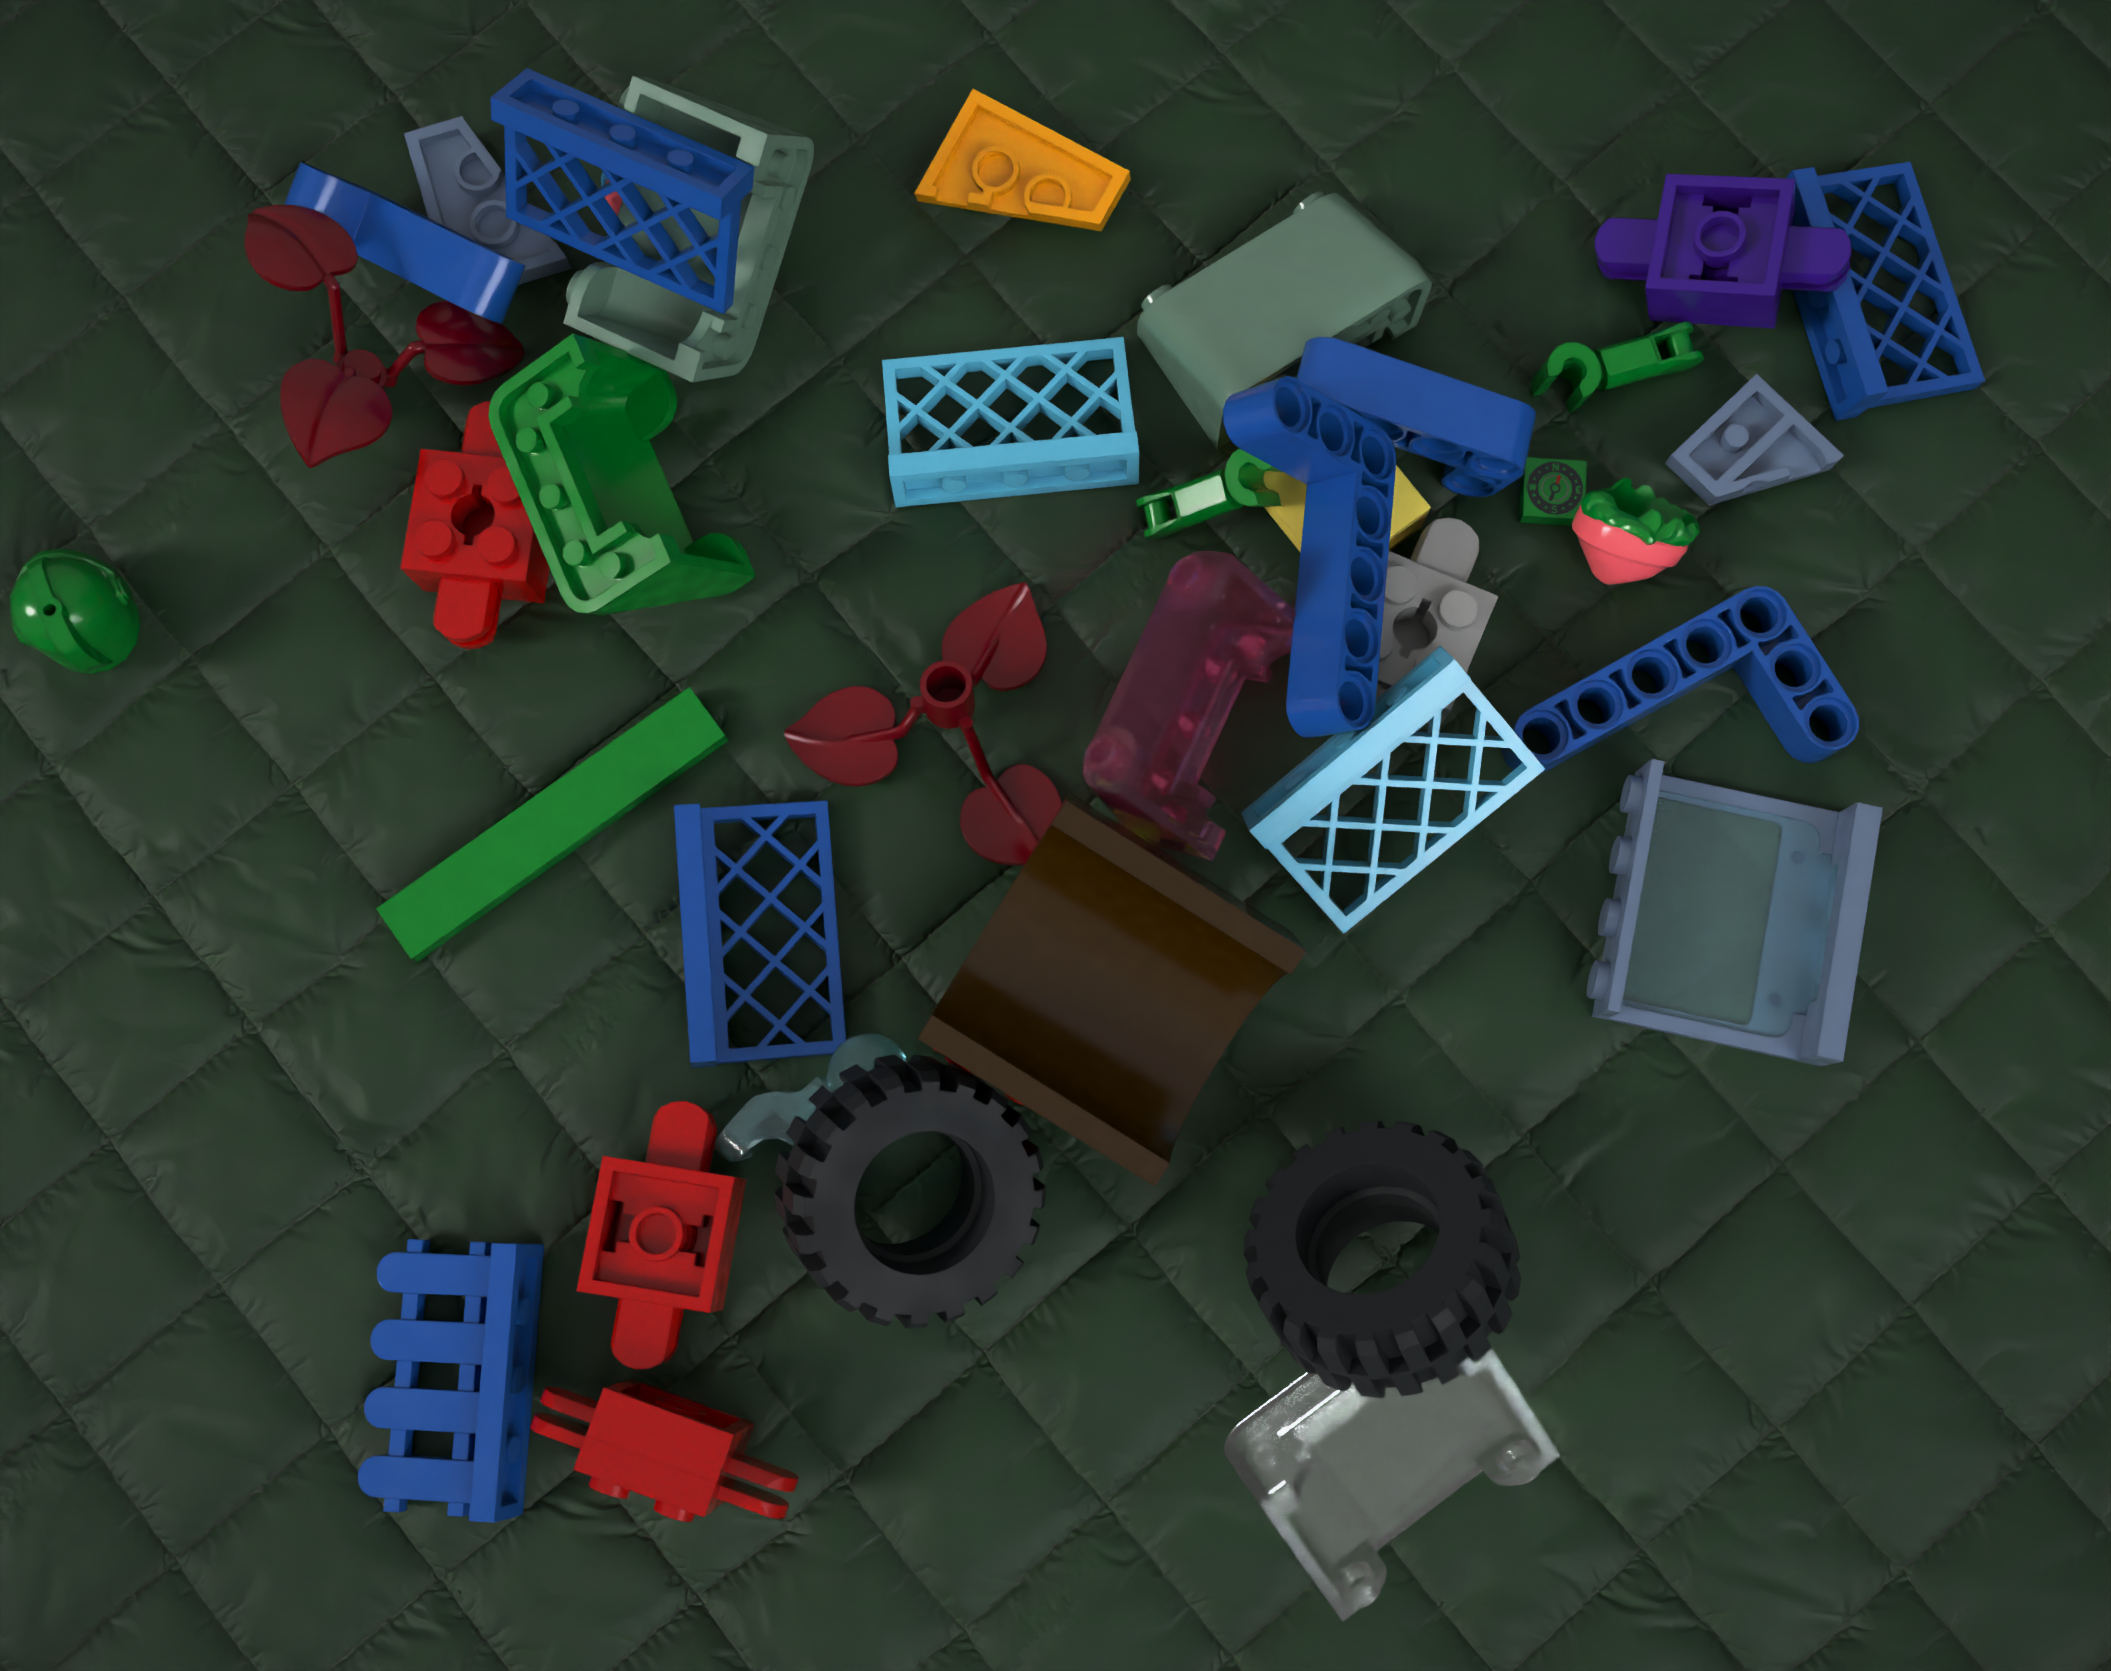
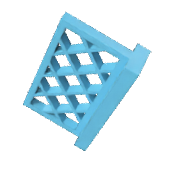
M1124 337L882 360L889 446V477L895 507L1139 484V445L1137 431H1135ZM1113 359L1114 373L1100 388L1077 373L1087 361ZM1043 365L1053 372L1055 377L1039 393H1036L1016 379L1027 367ZM983 371L993 378L995 382L978 399H975L956 385L967 372ZM923 377L935 387L915 405L898 393L897 379ZM1066 383L1089 398L1072 417L1049 402ZM1006 389L1028 403L1011 423L988 408ZM1115 389H1117L1118 401L1110 396ZM946 394L968 409L950 429L928 414ZM1101 406L1120 419L1122 432L1096 435L1084 427L1083 424ZM899 410L907 415L901 422ZM1039 412L1062 427L1052 439L1037 441L1027 436L1022 430ZM978 418L1001 433L990 445L975 447L963 440L961 436ZM918 423L940 438L929 451L902 453V440Z
M1439 646L1376 699L1374 716L1367 727L1362 730L1334 734L1243 810L1241 814L1252 835L1265 849L1268 848L1344 934L1543 772L1545 768L1471 681V678L1458 662ZM1464 693L1476 707L1473 735L1439 733L1442 710ZM1429 721L1427 732H1416ZM1486 721L1499 736L1485 735ZM1403 742L1426 743L1422 776L1388 775L1391 752ZM1438 744L1471 746L1467 779L1434 777ZM1483 747L1510 748L1522 762L1521 765L1501 781L1479 780ZM1378 764L1377 774H1366ZM1352 784L1375 786L1372 818L1338 816L1340 794ZM1387 786L1421 788L1417 820L1383 819ZM1432 789L1465 790L1463 812L1451 822L1428 821ZM1478 791L1487 792L1476 801ZM1328 805L1327 816L1316 815ZM1302 826L1326 827L1322 859L1295 858L1283 842ZM1336 828L1370 830L1367 861L1333 860ZM1381 831L1415 832L1413 853L1401 863L1378 862ZM1427 833H1437L1426 842ZM1308 871H1321L1320 884L1317 883ZM1331 872L1366 873L1363 894L1342 911L1329 896ZM1377 874H1386L1376 883Z

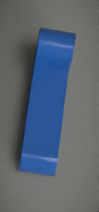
M300 162L284 205H295L313 209L335 220L351 236L358 256L465 310L503 324L526 265L385 196L303 162Z
M1317 337L1306 341L1297 379L1381 427L1390 437L1394 447L1444 463L1441 482L1448 490L1469 497H1488L1496 494L1523 475L1536 419V412L1530 405L1343 340Z

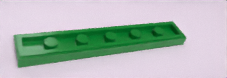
M688 687L377 907L376 910L410 959L419 962L729 740L692 689Z

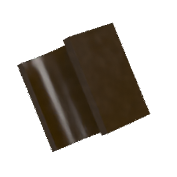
M1069 793L933 1009L917 1039L1156 1187L1170 1165L1171 1154L1185 1119L1226 1047L1267 991L1284 975H1292L1306 950L1294 933L1072 793Z

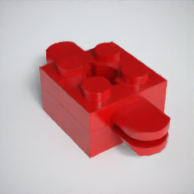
M491 401L482 402L470 409L466 418L461 453L430 449L420 450L400 567L423 591L437 592L433 615L435 628L455 646L467 650L481 648L493 641L497 632L502 599L544 603L550 569L491 429L488 417Z
M688 1101L671 1102L662 1106L653 1118L645 1162L603 1156L576 1291L619 1298L611 1337V1348L613 1355L623 1365L635 1370L650 1369L672 1358L678 1345L684 1309L712 1313L723 1310L747 1179L709 1173L717 1134L716 1120L704 1107Z
M633 1378L604 1387L599 1401L562 1388L545 1386L540 1399L543 1405L589 1422L590 1425L586 1426L552 1414L535 1413L530 1429L535 1433L579 1448L580 1452L573 1470L591 1476L588 1484L590 1488L621 1499H627L630 1491L655 1499L654 1511L682 1522H693L695 1514L706 1517L724 1502L769 1518H785L789 1502L773 1493L735 1480V1476L775 1490L795 1491L799 1479L798 1475L787 1469L744 1454L755 1422Z

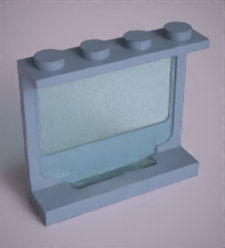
M1651 759L1635 772V776H1627L1621 793L1620 811L1628 813L1624 837L1617 836L1610 854L1609 873L1616 874L1617 878L1613 899H1605L1598 921V935L1605 936L1606 940L1602 961H1594L1587 983V997L1595 999L1592 1017L1820 1067L1843 1062L1883 808L1857 802L1840 812L1662 775L1665 761Z

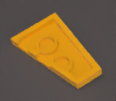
M972 89L914 195L918 202L1102 232L1131 177L1129 170Z

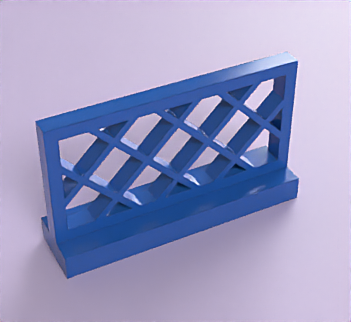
M526 68L491 96V120L504 125L506 218L719 313L724 314L733 305L741 200L753 189L754 166L529 68ZM526 136L544 143L554 158L542 163L526 141ZM577 158L601 168L610 182L598 188ZM560 166L581 197L570 202L549 172ZM529 182H534L554 211L549 213L527 203V184ZM634 183L656 192L666 207L653 212ZM617 191L637 221L624 226L605 199V196ZM588 205L608 235L603 237L590 231L577 213V210ZM690 208L719 220L718 233L709 237ZM673 216L692 245L680 251L660 221ZM644 230L663 259L657 261L644 255L632 238V235ZM700 255L715 277L714 286L700 280L687 260Z
M1911 162L1817 176L1815 167L1792 170L1786 178L1795 179V216L1793 226L1843 229L1850 239L1851 248L1871 260L1863 277L1850 270L1844 283L1835 291L1793 290L1835 421L1858 417L1868 408L1973 390L1983 384L1985 379ZM1894 183L1901 203L1898 213L1871 197L1876 186ZM1833 193L1853 206L1845 222L1829 213L1824 194ZM1861 212L1889 229L1880 245L1853 228ZM1897 235L1916 247L1920 259L1916 268L1889 251ZM1880 267L1907 284L1899 300L1872 284ZM1916 290L1934 301L1938 312V317L1934 323L1908 307ZM1862 299L1889 315L1881 333L1866 324L1860 306ZM1899 322L1925 338L1917 356L1890 339ZM1935 345L1953 356L1958 375L1947 376L1927 363ZM1881 355L1908 371L1901 385L1887 387L1879 363Z
M828 801L700 808V803L674 805L690 1068L716 1067L717 1064L846 1054L847 1045ZM815 817L816 842L801 859L797 858L773 837L788 819ZM775 820L767 830L763 829L755 821ZM741 822L759 839L735 864L715 846L714 824ZM765 844L793 866L771 893L743 870ZM817 853L819 875L807 866ZM716 860L729 870L719 883ZM799 873L819 888L821 893V905L806 922L801 920L777 899ZM736 877L764 900L741 927L719 908V895ZM770 906L798 929L776 956L747 933ZM821 916L823 919L824 938L811 928ZM721 923L734 933L723 947ZM804 935L825 952L826 958L825 969L810 986L781 962ZM740 940L769 963L746 990H743L724 973L723 959ZM774 969L803 992L780 1020L751 996ZM826 978L829 1002L816 992L817 988ZM725 986L739 997L727 1011ZM809 998L830 1015L831 1041L805 1042L786 1026ZM744 1003L773 1026L772 1030L758 1046L729 1049L727 1023ZM779 1032L793 1043L769 1045Z

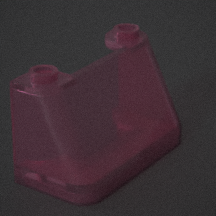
M1207 550L1197 551L1183 557L1173 566L1098 729L1085 752L1082 764L1083 777L1087 785L1118 823L1132 832L1143 836L1155 846L1211 861L1214 860L1226 831L1212 822L1206 814V808L1212 807L1216 796L1202 786L1197 785L1245 679L1269 683L1273 671L1268 666L1277 658L1291 653L1293 625L1297 613L1230 553Z

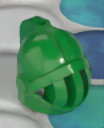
M67 548L39 552L23 565L9 596L12 627L21 643L36 648L70 671L85 674L109 671L127 659L137 643L140 618L137 605L132 599L131 590L115 567L93 556Z

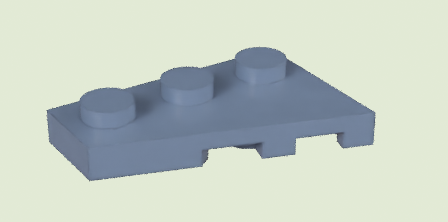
M462 116L404 133L428 218L526 265L518 285L573 269L567 257L551 237L506 218L505 175Z

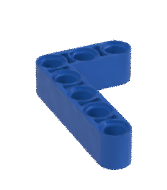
M1285 376L1231 394L1225 401L1223 408V423L1227 435L1238 448L1307 485L1286 711L1289 722L1297 734L1304 738H1315L1362 730L1370 724L1374 716L1394 496L1396 453L1393 442L1381 427L1297 378Z
M1754 586L1741 591L1530 708L1516 720L1511 728L1523 743V731L1527 729L1537 730L1547 738L1550 745L1548 754L1543 755L1532 752L1545 768L1540 773L1542 774L1731 668H1734L1785 750L1794 759L1803 763L1823 761L1851 743L1859 730V716L1854 705L1787 601L1778 591L1765 586ZM1740 611L1755 615L1760 620L1762 633H1754L1748 630L1742 623ZM1686 641H1696L1702 644L1709 654V663H1700L1694 660L1687 651ZM1775 664H1782L1793 672L1796 679V687H1789L1777 678ZM1633 670H1642L1654 679L1656 684L1655 694L1645 693L1637 688L1632 679ZM1578 700H1590L1596 703L1602 711L1603 723L1592 724L1584 720L1577 708ZM1810 717H1816L1827 725L1830 732L1829 741H1823L1812 733L1809 726ZM1502 748L1505 762L1512 770H1515L1522 764L1510 748Z

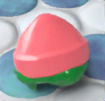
M1627 477L1622 478L1610 488L1593 490L1585 494L1572 522V529L1579 539L1593 575L1607 585L1648 579L1667 567L1676 566L1700 530L1694 515L1689 514L1685 509H1680L1676 505H1671L1663 497L1656 498L1650 486L1642 485L1638 489H1634L1631 479Z

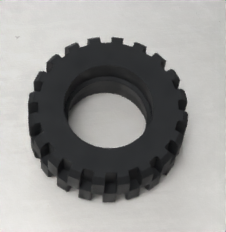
M895 1054L876 1057L874 1061L875 1069L865 1071L856 1064L840 1072L839 1076L843 1085L831 1093L822 1085L808 1099L817 1108L807 1121L798 1116H795L786 1132L794 1142L791 1153L779 1152L775 1173L783 1181V1188H779L774 1192L776 1212L785 1222L782 1232L789 1247L799 1258L801 1264L818 1286L824 1288L832 1300L851 1313L859 1310L867 1321L883 1326H888L892 1323L894 1316H896L905 1328H924L929 1324V1315L935 1313L947 1323L965 1315L963 1304L972 1299H975L983 1306L995 1297L998 1292L992 1285L1004 1273L1013 1279L1025 1263L1017 1254L1023 1243L1035 1244L1041 1227L1039 1223L1032 1219L1033 1208L1042 1209L1045 1206L1046 1185L1033 1176V1173L1041 1172L1043 1169V1160L1039 1147L1027 1139L1031 1129L1023 1116L1007 1105L1008 1100L969 1072L952 1063L944 1065L930 1056L914 1054L909 1062H905ZM934 1131L948 1136L959 1149L962 1177L958 1195L947 1215L932 1230L910 1241L887 1244L873 1242L865 1237L856 1225L854 1204L858 1184L872 1159L890 1143L913 1133Z
M1382 1121L1361 1122L1360 1130L1346 1133L1344 1128L1340 1127L1324 1134L1326 1141L1312 1149L1306 1143L1291 1155L1294 1162L1286 1170L1278 1167L1265 1184L1269 1191L1267 1198L1258 1196L1254 1202L1248 1218L1254 1229H1248L1246 1232L1243 1255L1249 1264L1245 1274L1250 1290L1258 1301V1306L1283 1347L1287 1348L1293 1360L1308 1374L1318 1373L1322 1382L1327 1386L1342 1392L1349 1390L1351 1383H1353L1360 1396L1383 1398L1385 1397L1386 1388L1396 1387L1401 1397L1422 1393L1421 1383L1437 1377L1441 1385H1444L1460 1376L1457 1366L1467 1358H1470L1474 1363H1478L1492 1348L1487 1336L1491 1331L1497 1334L1504 1332L1513 1315L1507 1300L1513 1301L1519 1296L1521 1275L1516 1264L1521 1257L1518 1243L1493 1181L1487 1178L1482 1163L1469 1150L1459 1149L1455 1139L1435 1130H1431L1426 1137L1419 1124L1396 1121L1395 1128L1390 1129L1385 1128ZM1391 1222H1415L1439 1231L1435 1246L1428 1259L1418 1271L1402 1283L1392 1288L1369 1294H1350L1327 1287L1329 1273L1336 1258L1345 1246L1361 1233L1378 1225Z

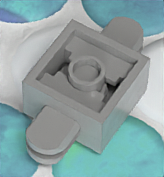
M1449 517L1434 520L1420 535L1410 559L1389 551L1376 699L1439 646L1446 650L1466 673L1468 671L1498 596L1467 583L1478 556L1479 539L1471 526L1462 520ZM1455 700L1442 710L1440 725L1451 711Z

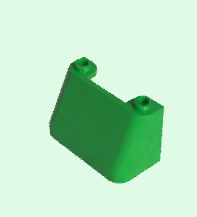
M573 333L504 382L494 392L489 405L488 415L495 439L559 592L567 606L578 613L609 615L723 596L734 592L756 578L757 576L745 549L739 540L731 535L710 533L693 542L651 445L650 439L661 433L672 422L676 413L677 397L668 372L627 353L624 349Z

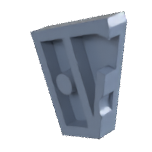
M1756 374L1673 452L1665 464L1710 506L1828 471L1844 455Z

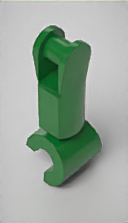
M1691 322L1678 323L1645 336L1593 351L1586 345L1578 342H1566L1556 347L1533 376L1531 383L1532 397L1545 393L1557 377H1564L1572 384V392L1565 401L1567 409L1571 413L1580 408L1595 389L1605 391L1644 379L1681 372L1700 364L1705 358L1702 351L1694 350L1689 336L1694 330ZM1666 345L1670 358L1662 360L1657 347Z
M1239 448L1230 456L1226 468L1137 499V508L1144 509L1149 529L1144 531L1145 539L1153 540L1173 535L1195 524L1242 508L1244 505L1250 507L1281 506L1279 493L1269 490L1265 486L1263 476L1265 471H1282ZM1172 501L1174 502L1177 518L1173 520L1168 505Z

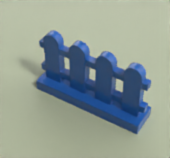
M408 1239L407 1252L389 1253L381 1259L377 1267V1280L380 1286L389 1292L403 1293L401 1319L381 1321L373 1329L370 1338L371 1348L379 1358L397 1360L395 1386L380 1387L373 1390L366 1398L364 1404V1413L368 1422L377 1428L391 1429L389 1453L372 1456L362 1463L358 1472L359 1486L368 1496L384 1498L383 1512L399 1513L407 1511V1501L410 1499L448 1502L447 1516L464 1517L469 1515V1521L495 1523L523 1515L544 1244L470 1242L469 1255L429 1253L430 1240ZM426 1294L466 1296L464 1321L423 1320ZM420 1362L460 1364L458 1389L418 1387ZM414 1430L454 1432L452 1458L412 1455Z

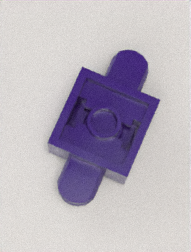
M1666 173L1658 219L1625 217L1607 219L1599 228L1595 237V252L1597 264L1603 277L1613 280L1646 281L1645 291L1649 321L1691 322L1695 324L1775 329L1782 289L1818 292L1837 290L1844 283L1850 271L1851 243L1846 232L1840 228L1793 226L1795 216V179ZM1728 266H1729V268H1727V269H1720V270L1708 268V267H1712V268H1725V267H1728Z

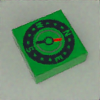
M1527 457L1524 473L1520 477L1519 523L1572 526L1575 514L1586 494L1587 461Z

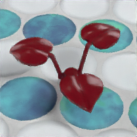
M272 205L257 208L252 213H248V224L244 240L245 253L249 263L262 279L273 286L297 292L312 290L323 282L328 291L335 346L333 361L336 366L322 359L303 360L288 369L280 387V407L286 430L297 452L309 468L318 466L337 455L366 447L376 442L385 434L392 420V406L384 388L396 386L400 373L417 355L424 354L425 369L433 378L454 385H476L492 381L511 372L522 362L525 356L523 345L503 324L481 317L447 300L432 303L419 313L415 330L421 341L411 342L389 368H385L381 360L370 351L357 349L349 352L346 344L340 286L334 276L349 273L356 267L358 255L351 236L340 224L327 215L302 206Z
M1026 582L1014 584L986 595L962 611L951 622L941 644L943 660L933 663L924 671L920 680L922 696L911 698V708L898 726L895 727V710L887 697L873 688L850 686L834 691L822 698L800 720L784 730L786 741L792 751L809 769L829 781L845 786H867L883 780L896 769L899 757L894 740L904 738L921 713H925L927 718L938 727L946 729L959 727L964 734L980 776L987 786L974 790L963 802L960 812V827L963 837L969 847L986 860L1003 865L1024 866L1061 807L1060 795L1055 785L1044 773L1027 764H1017L1008 768L997 780L990 769L971 717L975 710L973 688L979 684L980 680L991 689L1011 691L1030 683L1044 666L1047 654L1046 635L1035 608L1030 587Z

